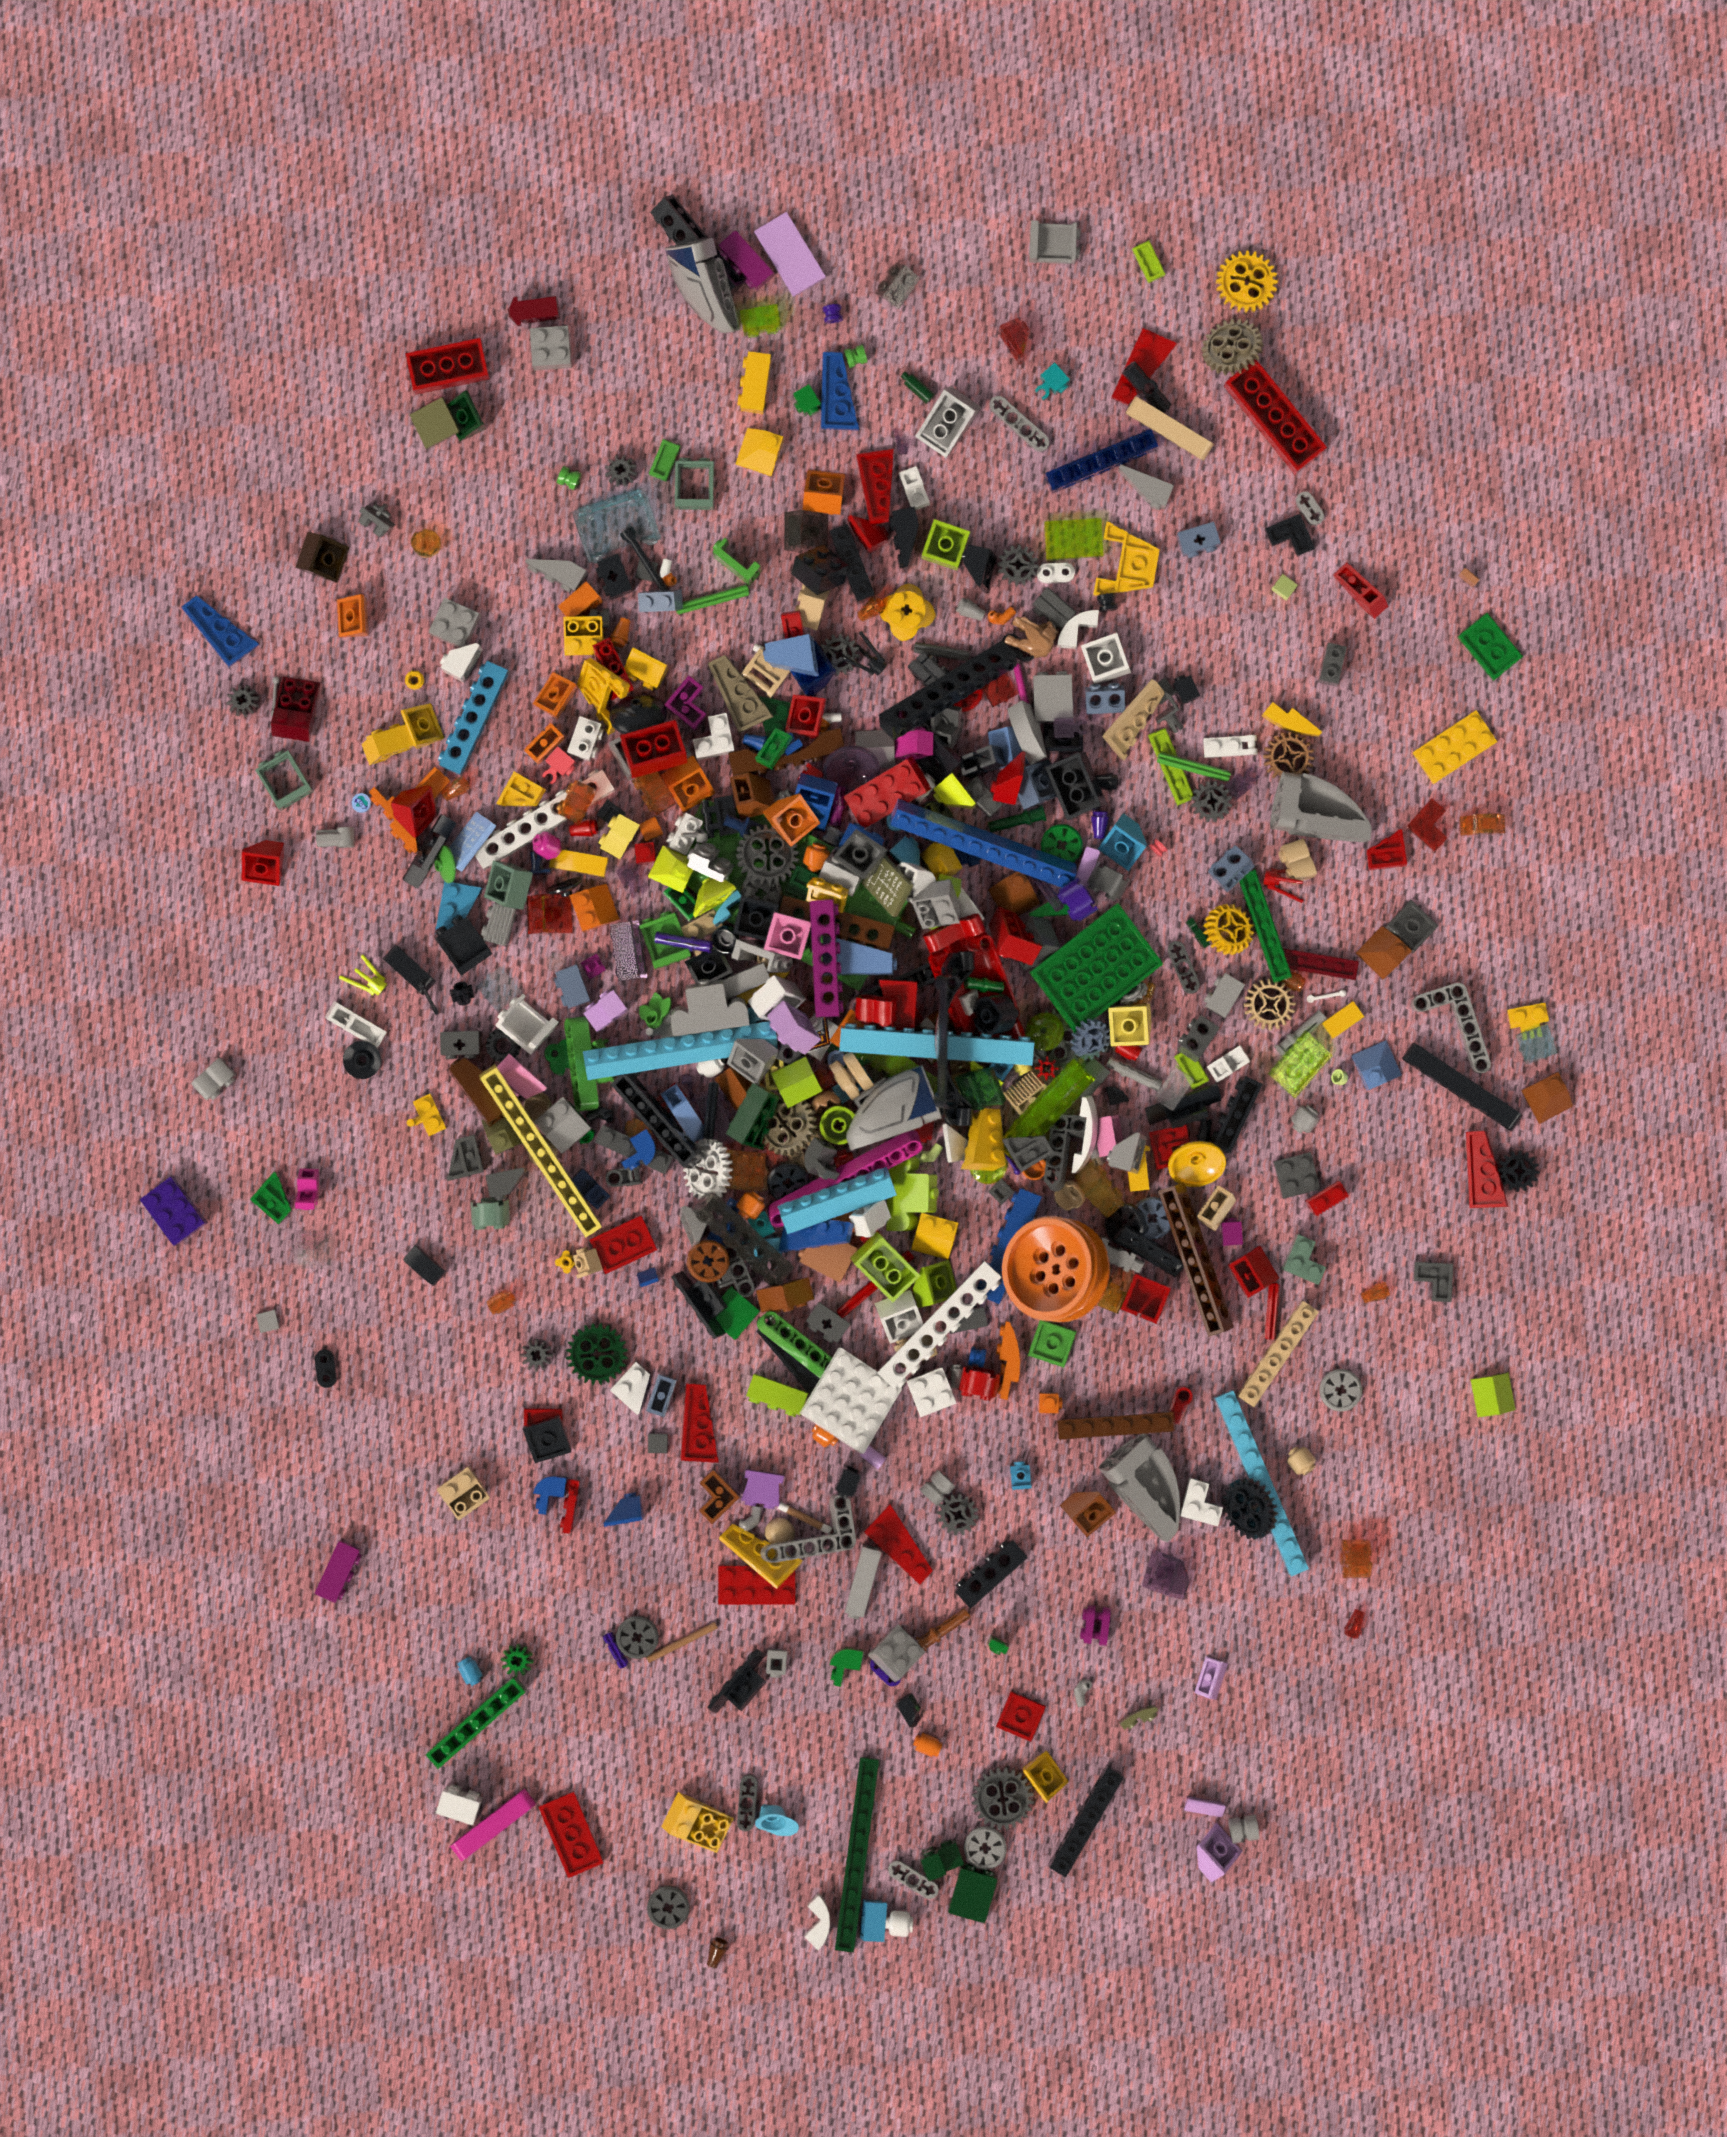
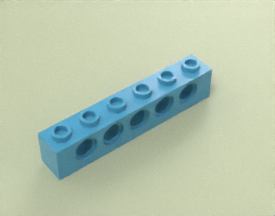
M489 661L481 665L478 671L480 677L477 682H473L470 689L472 694L463 703L462 709L464 711L462 716H458L454 723L456 729L453 734H449L446 741L448 746L445 751L442 750L438 758L440 767L462 776L509 674L507 669ZM486 679H493L494 683L491 687H484ZM484 696L486 699L485 703L477 705L476 698ZM476 713L478 716L477 720L472 723L469 722L468 715ZM463 730H467L470 733L466 740L460 739V733ZM454 748L461 749L462 752L459 757L452 756Z

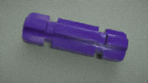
M613 1633L605 1634L603 1639L605 1643H608L607 1647L614 1660H617L618 1667L620 1669L626 1667L628 1661L626 1657H623L624 1654L618 1648Z

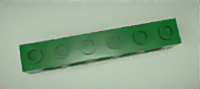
M513 1676L426 1753L428 1759L437 1769L443 1766L527 1691L525 1686L517 1677Z

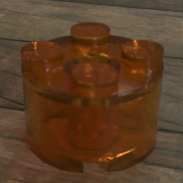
M1341 1540V1550L1343 1553H1340V1565H1344L1342 1567V1578H1370L1372 1573L1370 1540Z

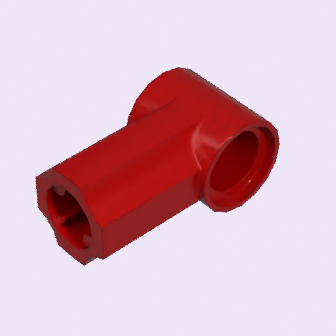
M1179 1386L1175 1390V1395L1168 1411H1174L1175 1424L1178 1425L1181 1424L1187 1407L1193 1398L1192 1392L1187 1386ZM1182 1390L1189 1393V1397L1185 1400H1181L1178 1397L1179 1392Z

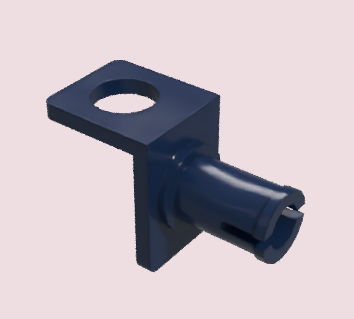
M727 814L723 824L738 830L739 836L742 838L744 834L749 835V829L753 826H759L761 830L764 829V825L750 820L749 817L741 820Z
M530 852L532 868L530 872L533 875L552 874L551 869L543 868L542 857L537 854L536 859V853Z

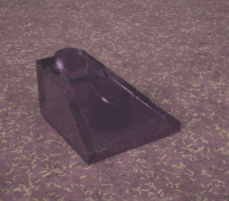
M1153 1549L1142 1587L1169 1597L1184 1600L1190 1582L1184 1561Z

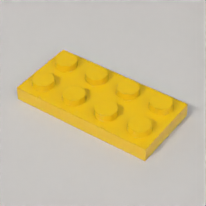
M1476 710L1412 752L1432 784H1435L1497 743V740Z

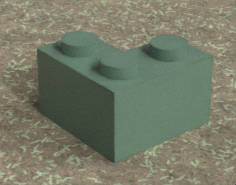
M1296 1234L1281 1270L1319 1285L1326 1267L1309 1260L1316 1242Z

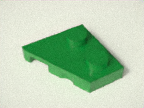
M276 1172L270 1175L250 1199L278 1225L292 1211Z

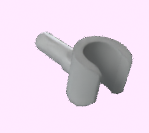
M700 828L693 833L681 834L682 837L696 838L698 843L708 841L707 833Z

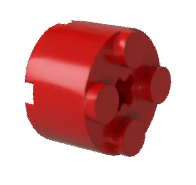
M963 1366L959 1385L961 1395L967 1397L978 1395L982 1400L991 1401L993 1397H997L1001 1373L998 1372L994 1375V1370L973 1366V1370H968V1366Z

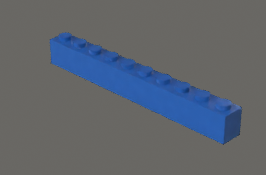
M898 799L891 813V826L1061 888L1073 881L1077 875L1076 863Z

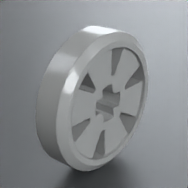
M1345 1369L1332 1370L1320 1382V1398L1332 1410L1348 1411L1360 1401L1362 1396L1361 1382L1351 1371ZM1344 1385L1345 1393H1341L1340 1396L1337 1395L1336 1387Z
M980 1826L973 1829L967 1835L964 1842V1853L969 1863L974 1867L982 1870L992 1869L1003 1861L1006 1855V1842L1003 1835L997 1829L990 1828V1826ZM982 1843H987V1846H991L987 1853L980 1849Z

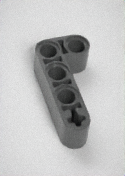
M1060 1114L1052 1119L1049 1145L1054 1153L1046 1159L1044 1181L1052 1191H1060L1065 1185L1071 1137L1083 1138L1085 1134L1086 1119L1082 1116ZM1062 1122H1065L1066 1125L1063 1128L1059 1129L1058 1125ZM1079 1124H1085L1083 1129H1076ZM1058 1141H1063L1060 1147H1055ZM1056 1159H1061L1058 1165H1053Z

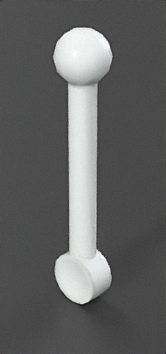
M1341 989L1339 992L1319 996L1309 995L1307 1001L1312 1003L1314 1000L1339 995L1344 997L1346 990Z

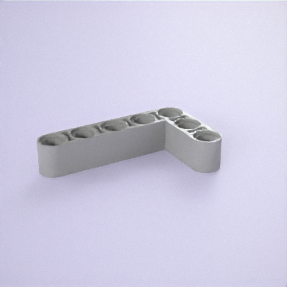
M1454 983L1415 996L1411 1001V1007L1415 1012H1424L1449 1003L1451 1004L1472 1070L1478 1074L1487 1072L1490 1069L1491 1062L1465 985ZM1454 987L1461 989L1460 997L1453 995L1452 990ZM1437 992L1443 995L1441 1003L1436 1002L1434 999V995ZM1418 998H1421L1425 1001V1007L1423 1009H1420L1416 1006V1000ZM1460 1005L1467 1007L1466 1015L1459 1013L1458 1008ZM1466 1023H1470L1473 1026L1471 1034L1464 1030ZM1473 1041L1479 1044L1477 1052L1472 1051L1470 1048ZM1479 1059L1485 1062L1483 1070H1479L1476 1066Z
M837 1494L831 1496L829 1506L833 1526L832 1534L765 1545L761 1549L762 1559L775 1563L852 1549L856 1544L850 1499L842 1498L843 1506L838 1508L836 1501L840 1496ZM844 1516L846 1518V1524L845 1526L841 1527L839 1525V1519ZM844 1536L849 1538V1543L846 1546L842 1544ZM826 1539H829L831 1542L828 1549H825L823 1546V1542ZM810 1542L812 1549L807 1553L805 1551V1544ZM789 1545H792L794 1551L790 1556H788L786 1554V1548ZM773 1548L775 1551V1555L773 1558L769 1559L767 1556V1552L769 1549Z

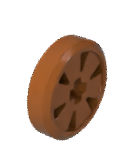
M700 1241L699 1244L694 1245L688 1252L686 1259L688 1271L698 1281L705 1283L717 1281L728 1270L729 1255L724 1246L716 1241ZM705 1256L713 1259V1262H711L712 1266L708 1267L707 1264H703Z

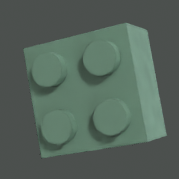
M493 860L484 897L504 907L524 910L533 873L513 863Z

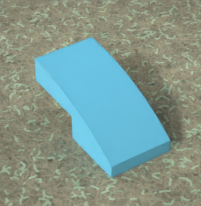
M738 890L728 897L717 911L713 919L716 927L732 916L728 909L740 901L741 894Z

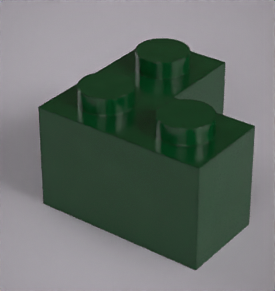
M951 1839L941 1842V1846L937 1848L930 1846L922 1850L923 1853L920 1854V1861L928 1882L947 1875L946 1872L964 1865L956 1840L951 1841Z

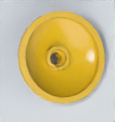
M1204 1141L1190 1142L1179 1147L1173 1152L1168 1162V1170L1172 1179L1177 1183L1184 1182L1185 1186L1200 1187L1214 1182L1222 1175L1226 1166L1223 1151L1215 1144Z

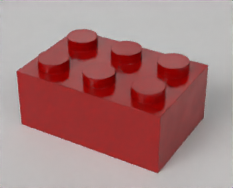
M676 720L620 735L621 746L632 779L688 763L686 750Z

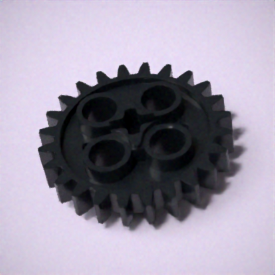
M1244 1477L1229 1484V1487L1225 1489L1226 1494L1222 1496L1226 1500L1222 1502V1505L1226 1506L1223 1512L1228 1514L1225 1519L1231 1520L1229 1526L1234 1525V1532L1240 1530V1536L1246 1535L1247 1539H1261L1270 1534L1271 1530L1275 1528L1274 1523L1278 1521L1274 1518L1278 1515L1274 1511L1277 1505L1272 1504L1275 1498L1269 1497L1271 1491L1266 1492L1265 1485L1260 1487L1259 1480L1254 1482L1253 1478L1247 1480Z

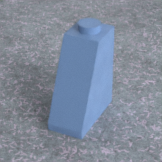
M809 634L765 643L766 650H763V656L765 661L772 667L819 676L814 639Z
M675 1084L662 1092L661 1096L693 1142L703 1139L704 1125L678 1085Z

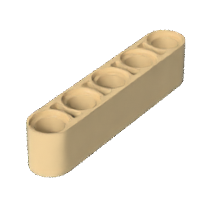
M1136 396L1125 412L1130 417L1203 461L1214 445Z

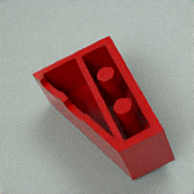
M998 906L988 924L998 954L1003 958L1009 957L1032 966L1042 946L1040 943L1036 944L1033 941L1034 936L1032 933L1028 934L1024 930L1026 926L1015 912Z

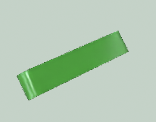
M585 1016L566 1018L564 1028L574 1105L578 1112L596 1110L599 1105L596 1079H587L583 1051L592 1050L588 1020Z
M768 1311L758 1319L757 1327L763 1334L821 1378L825 1371V1366H828L832 1359L831 1356L775 1312ZM765 1319H768L771 1325H768L765 1322ZM780 1331H783L786 1337H783ZM795 1342L801 1346V1349L796 1347ZM810 1354L814 1355L816 1361L811 1359Z

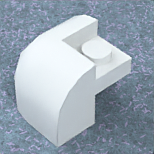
M901 862L896 866L914 885L906 899L910 903H912V898L932 882H936L935 876L919 865Z

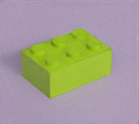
M878 1231L850 1257L852 1262L892 1302L920 1277V1274Z

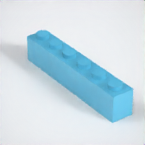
M885 1167L849 1181L841 1182L835 1186L821 1189L818 1192L804 1195L793 1201L785 1202L779 1205L778 1209L787 1234L891 1198L897 1194L888 1169Z

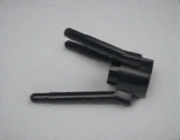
M860 631L859 634L875 654L872 657L860 645L856 646L870 660L867 663L869 668L848 657L843 659L867 671L871 676L874 673L878 676L887 664L865 634Z

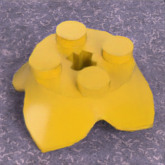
M914 584L900 586L894 594L885 597L878 606V613L881 619L890 624L893 635L900 641H907L913 638L919 628L929 626L936 617L933 606L925 600L920 588ZM908 606L912 613L904 615V611H901V609Z

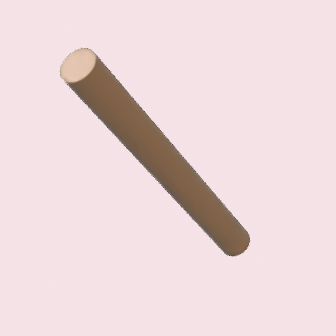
M713 1622L651 1653L646 1657L647 1661L651 1663L718 1629L716 1623Z

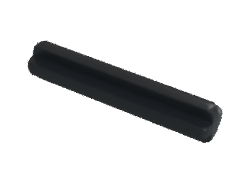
M710 1082L708 1086L703 1131L704 1139H713L719 1092V1084Z

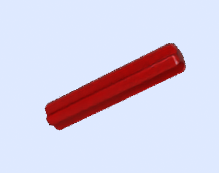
M1272 1283L1268 1286L1264 1336L1268 1340L1276 1339L1280 1284Z

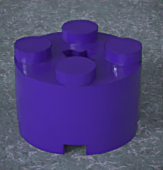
M1078 877L1060 888V893L1057 896L1062 904H1067L1070 908L1067 912L1072 920L1080 922L1098 911L1099 908L1097 906L1093 907L1095 901L1086 887L1078 884L1081 881Z

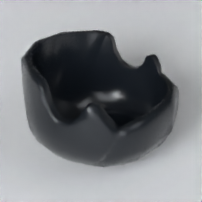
M720 926L711 936L715 949L723 954H732L736 940L740 939V935L733 933L734 928L732 926Z

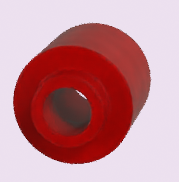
M1139 1045L1114 1046L1116 1053L1128 1060L1132 1059L1136 1061L1143 1049Z

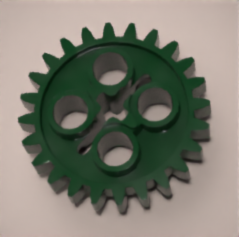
M592 1323L591 1329L584 1325L585 1331L583 1332L578 1329L579 1336L572 1335L575 1341H568V1344L572 1346V1348L566 1349L567 1352L571 1353L566 1359L572 1360L568 1367L574 1366L575 1369L572 1371V1374L578 1372L577 1379L585 1377L584 1383H587L589 1379H591L592 1385L595 1384L596 1380L602 1385L603 1379L610 1383L609 1377L611 1376L616 1379L615 1372L622 1373L619 1367H626V1364L622 1362V1360L628 1359L627 1356L623 1355L628 1349L622 1347L626 1341L620 1342L619 1339L622 1337V1334L616 1336L617 1329H614L612 1332L609 1331L610 1325H607L605 1329H603L602 1323L599 1324L598 1328ZM602 1338L610 1340L609 1348L604 1349L601 1347L600 1341ZM584 1340L591 1343L589 1351H584L581 1348V1343ZM595 1349H598V1352L614 1351L613 1354L599 1356V1359H596V1356L580 1357L581 1354L595 1352ZM605 1357H610L613 1360V1365L610 1368L603 1365ZM585 1360L593 1361L594 1367L592 1370L584 1368Z

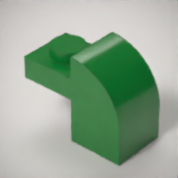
M846 1647L833 1654L829 1665L837 1666L836 1669L832 1668L830 1680L834 1681L833 1686L841 1687L844 1668L860 1671L863 1650Z

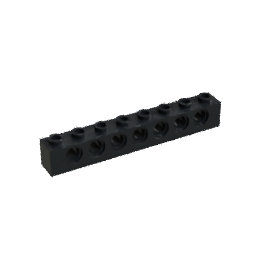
M998 642L880 713V728L893 740L904 736L915 727H919L925 721L952 707V705L960 700L967 698L973 692L982 689L988 683L997 680L1008 671L1013 670L1017 667L1016 653L1005 642Z

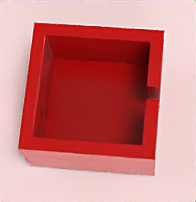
M1134 1273L1120 1309L1136 1316L1140 1313V1318L1157 1324L1171 1288Z

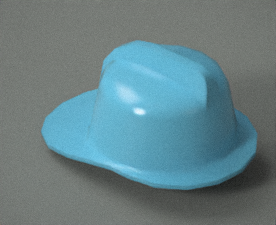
M766 1804L761 1806L760 1816L755 1821V1826L758 1829L778 1836H791L797 1833L799 1830L798 1823L787 1817L781 1806Z

